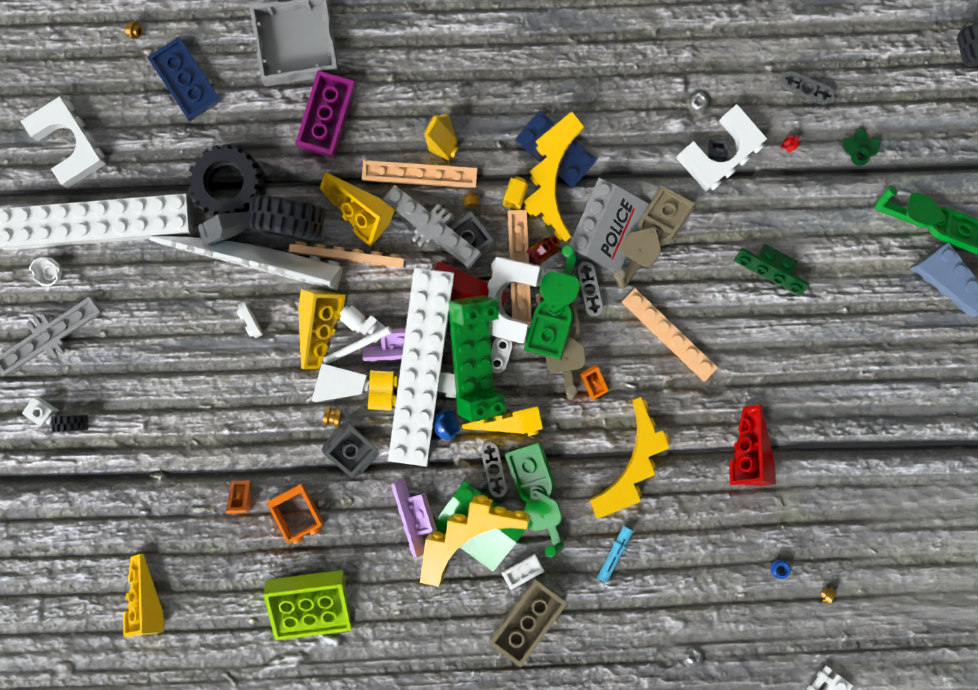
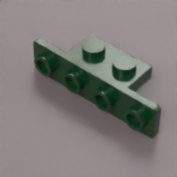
M765 243L761 247L758 256L741 248L734 258V262L798 296H801L809 287L808 282L793 275L798 261Z

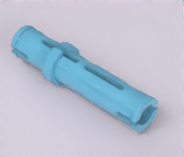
M624 525L622 526L616 541L614 540L612 543L613 547L597 575L598 579L608 583L623 551L627 549L626 545L632 533H634L632 529Z

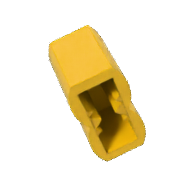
M520 177L510 179L503 199L504 207L521 210L528 189L525 179Z
M370 371L368 409L392 410L393 406H396L397 395H393L394 387H397L398 376H395V372Z

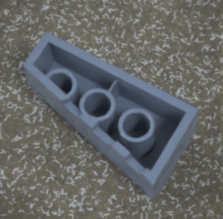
M949 243L940 245L910 268L921 275L926 282L936 287L942 295H946L957 307L971 318L978 317V280Z

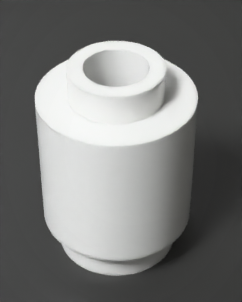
M353 305L344 307L340 312V320L353 332L359 333V329L367 321L366 317Z

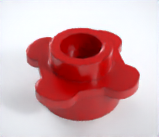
M789 135L783 140V145L780 148H785L787 152L794 151L801 143L799 141L800 136Z

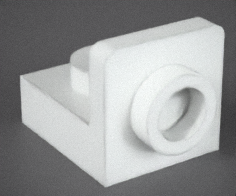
M370 316L359 331L365 336H369L385 328V326L373 316Z

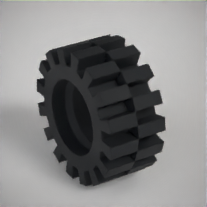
M88 415L51 417V432L88 430Z

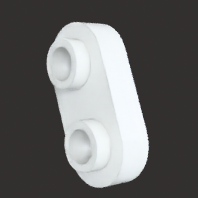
M245 301L238 304L239 309L236 312L241 320H245L247 324L245 329L249 336H254L255 338L262 336L263 332L248 304Z
M499 337L494 340L491 349L493 373H501L505 370L512 349L511 340ZM500 342L506 343L505 349L499 347ZM499 360L501 362L500 367H495L493 362Z

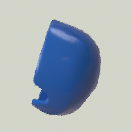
M445 409L434 417L433 428L441 439L450 440L456 437L455 434L460 431L457 417L451 410Z

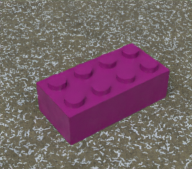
M317 70L295 143L299 149L336 159L357 89L354 81Z

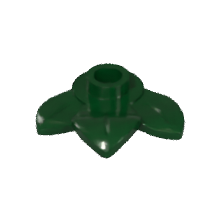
M860 128L854 133L852 139L843 138L842 146L844 151L850 155L853 164L863 166L868 163L870 157L879 152L881 140L879 138L869 140L865 131ZM857 154L862 155V160L857 158Z

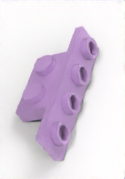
M391 329V334L381 338L382 346L364 347L363 361L373 362L377 360L402 359L406 329Z
M402 479L392 483L391 486L398 505V511L402 518L404 531L410 544V550L415 558L424 554L425 543L422 534L430 533L437 529L426 493L410 497L406 481Z

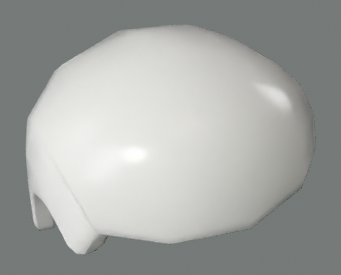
M37 258L33 260L29 267L33 274L32 279L42 286L49 287L58 283L62 275L59 263L52 258Z

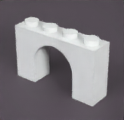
M59 96L23 119L21 123L30 137L37 141L57 129L68 128L73 131L76 138L74 152L69 158L51 169L60 184L69 188L104 166L106 162L103 159L105 157L104 153L93 144L95 141L93 136L84 130V122L79 116L74 114V106L69 100L65 101Z
M737 104L719 120L735 141L736 151L731 160L716 162L709 159L694 141L676 157L705 191L710 188L714 190L721 184L720 179L726 176L728 178L736 171L734 167L738 164L742 166L750 159L748 155L753 151L755 153L760 151L764 147L763 142L767 139Z
M496 257L491 266L493 274L487 288L489 290L488 297L498 300L499 319L489 321L490 335L525 344L531 323L511 318L505 313L501 304L502 293L512 282L541 286L545 267L505 257Z

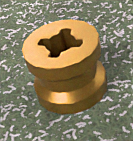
M327 406L323 417V425L328 426L331 424L339 428L342 409L334 410Z

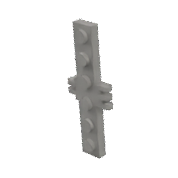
M396 185L383 198L385 203L417 227L415 229L416 235L412 241L415 243L419 241L418 245L421 248L426 243L430 244L434 241L468 269L481 256L480 251L447 226L454 215L451 212L447 214L448 210L446 208L442 209V205L437 204L429 212Z
M86 298L53 321H50L43 312L40 314L43 322L37 316L33 318L37 326L32 321L27 322L33 334L0 355V373L2 376L9 375L42 352L51 354L54 359L59 357L56 349L61 355L65 353L62 347L64 344L62 339L102 314L93 298Z

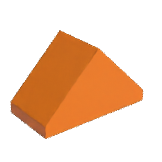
M597 365L578 374L592 400L609 391Z
M231 481L226 513H246L251 511V481Z

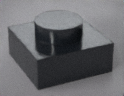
M709 140L708 158L727 160L728 141Z

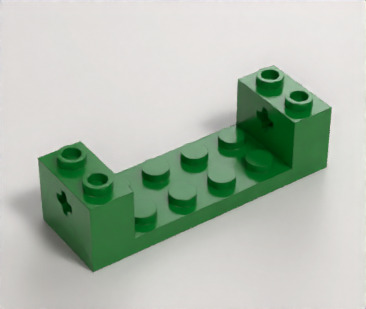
M482 295L448 301L457 414L470 422L505 415V395L494 391L489 321L499 319L498 300Z

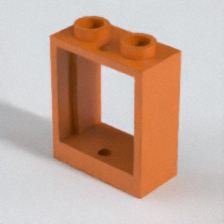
M304 483L266 502L287 544L292 541L296 544L304 540L303 535L309 532L313 535L321 531L320 527L325 524ZM301 493L316 523L292 535L278 505Z

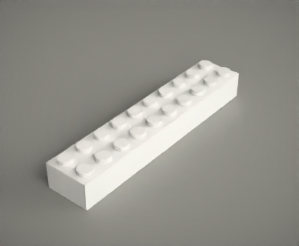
M187 194L0 209V249L3 250L150 239V236L178 237L194 235L192 197Z
M414 268L388 461L427 467L449 314L448 301L451 299L454 272Z

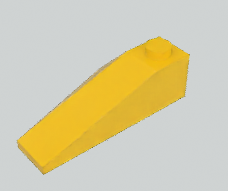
M446 113L433 116L424 133L428 150L449 161L451 157H455L459 149L450 116Z
M324 173L320 189L333 206H338L343 213V219L345 221L348 220L352 224L354 233L369 246H372L389 226L395 210L382 199L329 173Z
M301 289L298 310L302 369H320L323 358L328 350V341L331 335L334 336L336 331L334 327L337 320L341 318L340 312L344 309L345 294L317 289Z
M538 406L462 424L463 429L528 433V436L539 434V430L543 429Z
M144 554L132 556L130 558L128 582L131 584L129 593H126L125 600H129L128 611H124L123 635L124 637L162 633L165 626L163 610Z

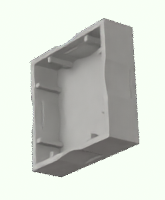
M328 0L276 1L250 6L253 31L258 46L257 57L260 76L265 86L315 79L317 70L331 75H340Z

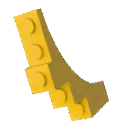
M573 112L569 113L536 141L538 144L536 149L542 156L546 155L547 158L530 171L532 174L530 179L536 186L540 185L541 187L523 201L526 204L524 208L530 215L534 214L536 217L543 213L542 219L548 226L552 225L555 228L554 234L560 241L563 239L565 242L573 236L566 227L559 210L557 177L566 150L573 140L585 129Z
M641 397L632 399L636 414L637 433L630 461L623 473L611 486L589 499L597 519L641 502L639 498L642 496L638 485L635 486L634 483L654 476V470H656L653 459L649 460L648 457L670 449L668 444L671 441L667 432L664 433L663 430L654 431L656 424L652 417L649 418L647 413L649 410L648 404Z
M482 495L474 496L470 502L468 517L463 514H452L447 523L446 535L441 532L429 533L425 541L420 583L439 587L449 559L466 541L480 533L494 529H527L530 515L521 510L509 511L499 506L493 508V500Z

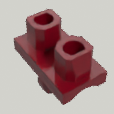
M551 236L549 239L545 237L526 251L529 254L530 261L533 264L541 265L558 252L556 248L560 245V242L555 236Z

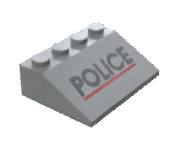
M598 178L569 246L574 249L579 257L614 272L621 270L626 258L621 252V245L628 234L638 231L639 221L649 204L617 185Z

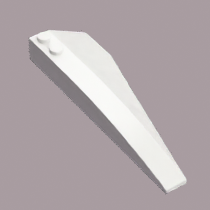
M150 236L149 239L158 244L336 291L338 290L343 268L335 261L328 260V263L321 262V258L310 255L309 258L250 244L224 241L207 246L201 238Z

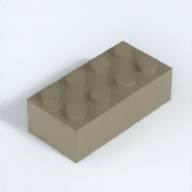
M534 577L489 638V644L521 667L567 605L566 599Z

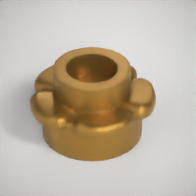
M138 21L128 22L125 33L131 39L137 40L142 36L143 28L139 25Z
M475 192L467 193L464 195L462 203H464L466 208L479 205L478 199L480 196L475 195Z
M833 586L830 588L825 587L820 595L823 598L822 603L830 604L836 596L837 591L833 589Z

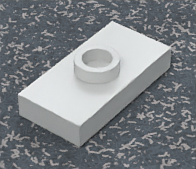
M533 554L501 573L510 590L543 573L544 569L536 554Z

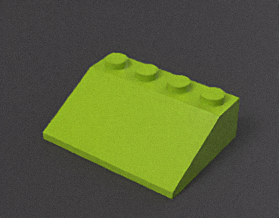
M343 570L266 580L263 595L275 640L351 631L347 588Z

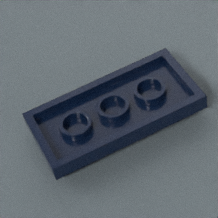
M180 37L147 57L189 121H192L221 102V99Z
M539 111L516 137L515 141L539 162H542L547 156H542L538 152L536 141L556 124ZM573 140L560 164L558 178L573 189L595 164L597 158Z

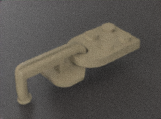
M662 186L641 217L639 231L628 234L621 245L622 254L632 261L625 272L617 270L614 273L620 288L623 289L628 285L640 265L649 267L655 263L661 254L660 246L670 243L675 238L696 207L694 202Z
M541 293L535 295L537 306L544 301ZM576 301L568 305L573 313V323L562 360L546 357L547 367L550 371L555 373L563 372L566 397L569 400H573L577 394V388L573 384L571 371L581 369L585 364L584 348L576 342L580 332Z

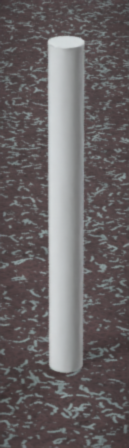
M387 326L324 357V363L327 365L391 334V328Z

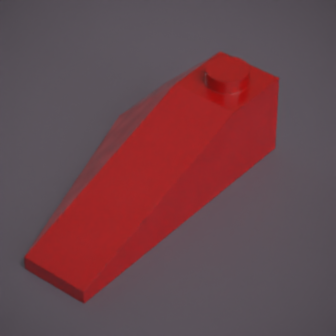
M438 261L435 270L454 272L450 301L482 295L488 296V283ZM503 291L501 297L502 307L504 306L509 295V293Z
M762 405L743 407L738 427L739 437L737 443L735 442L734 444L735 453L733 460H730L729 464L730 485L776 484L775 462Z

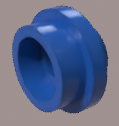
M779 559L772 563L771 573L774 577L785 579L789 576L791 568L788 562ZM779 566H783L782 572L777 571Z

